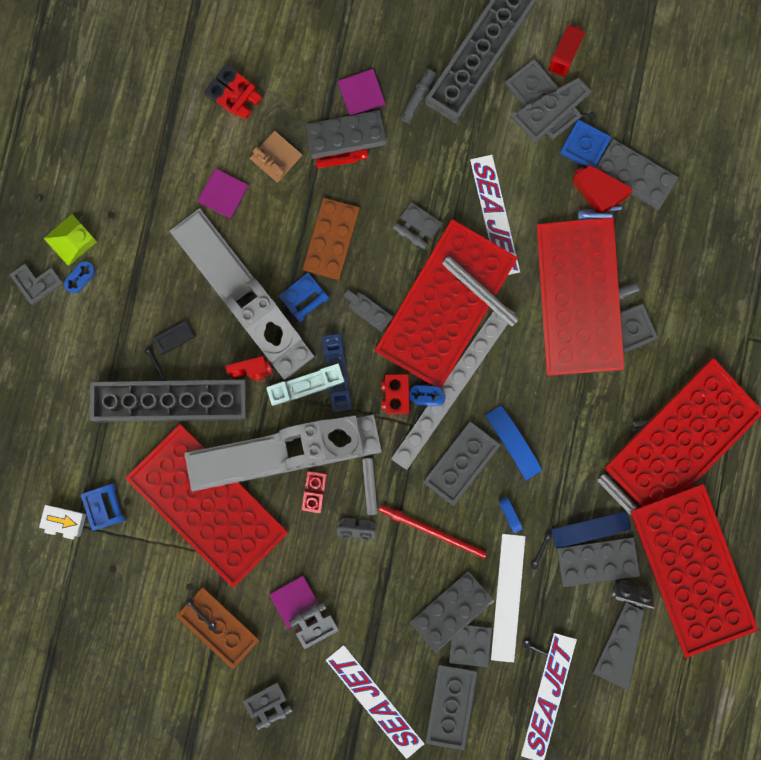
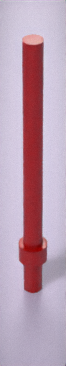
M381 504L378 510L392 517V520L396 522L401 521L484 559L486 556V551L404 515L398 509L393 510Z

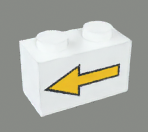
M45 505L39 528L45 529L44 533L56 535V532L63 533V537L68 539H74L75 536L81 537L86 514Z

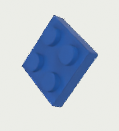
M577 120L560 154L586 168L590 165L596 167L611 136Z

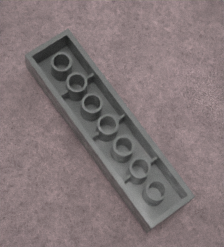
M491 0L426 97V105L458 124L538 0Z
M246 380L90 382V421L247 420Z

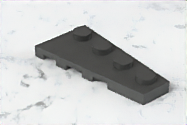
M577 78L557 89V91L510 114L509 117L536 144L591 94V90Z
M625 602L592 673L629 691L644 611Z

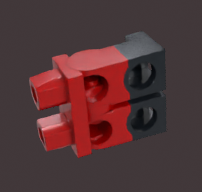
M228 64L224 65L217 74L216 79H213L204 91L208 99L216 102L234 117L239 116L245 120L252 113L246 107V104L250 101L257 106L262 100V96L256 91V87Z

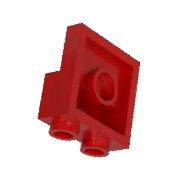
M263 356L225 366L227 374L235 379L246 377L247 373L251 380L259 382L266 380V376L273 374L271 363L269 360L266 361Z

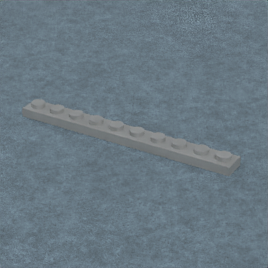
M495 311L492 312L442 386L441 390L446 395L445 402L440 406H427L391 458L392 461L405 470L412 464L508 325ZM437 393V395L434 396L433 399L435 400L436 397H439L440 395Z

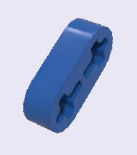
M81 262L66 278L64 282L65 289L72 294L79 293L94 277L95 267L89 262ZM90 266V273H85L82 277H80L84 272L82 268H88ZM71 281H73V282H76V281H77L76 285H77L78 287H77L76 289H75V288H71V289H70L71 285H70L69 283H70Z
M418 385L412 387L409 391V398L417 405L440 406L446 399L445 393L439 387ZM419 392L424 395L418 396V399L415 397V395H418ZM438 393L440 396L434 400L431 396H436Z
M508 497L499 499L498 503L512 532L516 533L523 528Z

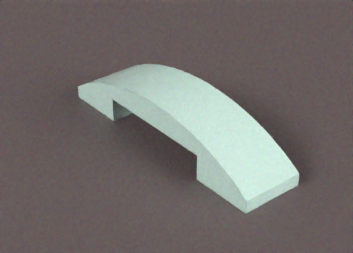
M338 363L320 369V371L266 388L271 405L274 406L317 393L345 381Z

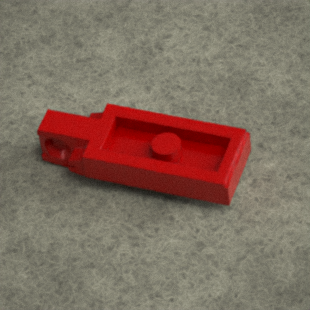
M367 149L316 158L317 168L358 162L368 158Z

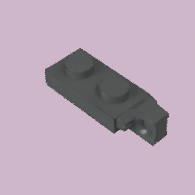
M347 290L343 295L350 302L348 306L351 310L381 333L393 319L390 314L359 292L355 295Z

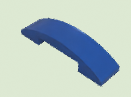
M499 406L486 414L485 417L515 461L524 479L528 480L542 471L529 446L504 408Z

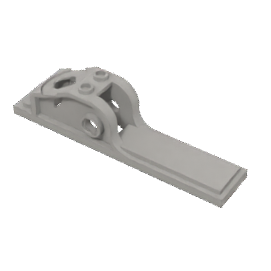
M200 208L170 230V233L284 380L315 358L258 281L249 273ZM253 292L256 298L241 309L237 303ZM268 322H273L275 325L280 326L283 331L281 343L278 346H274L266 341L264 337V331Z
M374 415L360 418L350 416L296 425L282 429L274 435L184 454L191 491L193 492L374 455L382 451ZM336 430L338 432L345 431L351 437V442L344 447H337L328 439V434ZM301 438L304 455L288 458L285 442Z

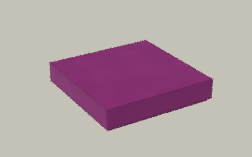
M373 69L338 81L349 116L385 106V101Z
M215 168L198 199V203L232 219L249 185Z
M304 576L270 594L288 629L292 627L289 620L294 618L297 613H303L311 609L310 606L319 604Z

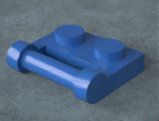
M309 273L279 295V298L299 322L303 321V317L322 302L329 300V297ZM317 292L319 296L298 312L296 307Z
M115 483L81 494L92 531L126 521L125 515H122L115 493ZM106 492L108 493L111 506L115 517L111 519L109 517L102 495Z

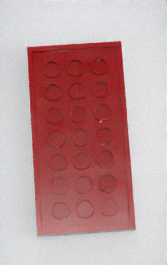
M614 218L537 224L547 376L625 370Z
M453 219L450 221L375 349L376 353L440 389L489 308L483 300L442 264L448 256L451 257L495 297L518 259L517 256Z
M710 358L603 467L640 506L647 505L691 488L761 416V409L714 358Z
M179 424L125 479L234 588L288 532L239 482L192 492L184 453L205 448Z
M704 484L694 486L630 511L685 658L758 631Z

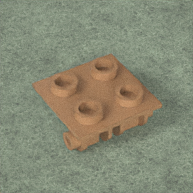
M274 131L260 147H256L253 150L254 154L250 159L278 183L303 155Z

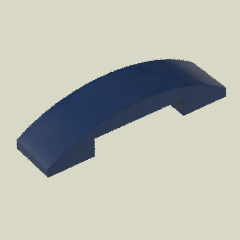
M341 334L322 336L326 367L339 363L345 381L330 388L332 411L352 410Z
M624 511L551 529L555 547L560 548L631 530L627 512Z

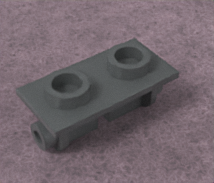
M338 519L337 536L345 539L355 537L364 541L375 540L377 523L369 520H360L359 526H355L356 519Z

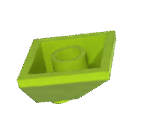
M73 214L44 237L45 241L68 266L97 243L94 237Z

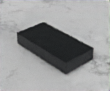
M185 320L154 337L153 341L163 356L195 338V335Z

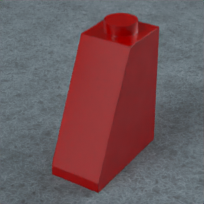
M567 26L551 60L548 71L563 78L566 77L586 32H583L578 26Z
M591 165L585 169L584 167L578 169L574 173L575 176L572 181L596 213H607L629 198L633 191L631 187Z

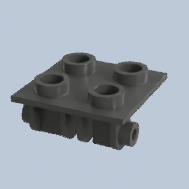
M624 580L614 581L615 589L612 590L611 594L614 599L626 601V603L631 602L633 605L635 603V605L643 608L654 609L652 590L645 586L631 585V583Z

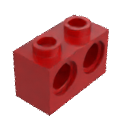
M385 375V380H382V391H386V399H382V410H386V415L409 414L408 375ZM392 381L400 382L401 386L398 390L390 388L389 385ZM397 399L401 402V407L396 410L392 409L390 402Z

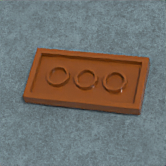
M323 198L303 271L340 281L360 211L359 207Z
M202 587L192 600L211 623L216 624V629L210 631L207 623L191 606L186 605L176 617L228 666L234 669L260 639Z

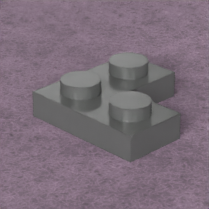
M23 264L9 274L32 306L63 285V282L52 268L36 278L29 267Z

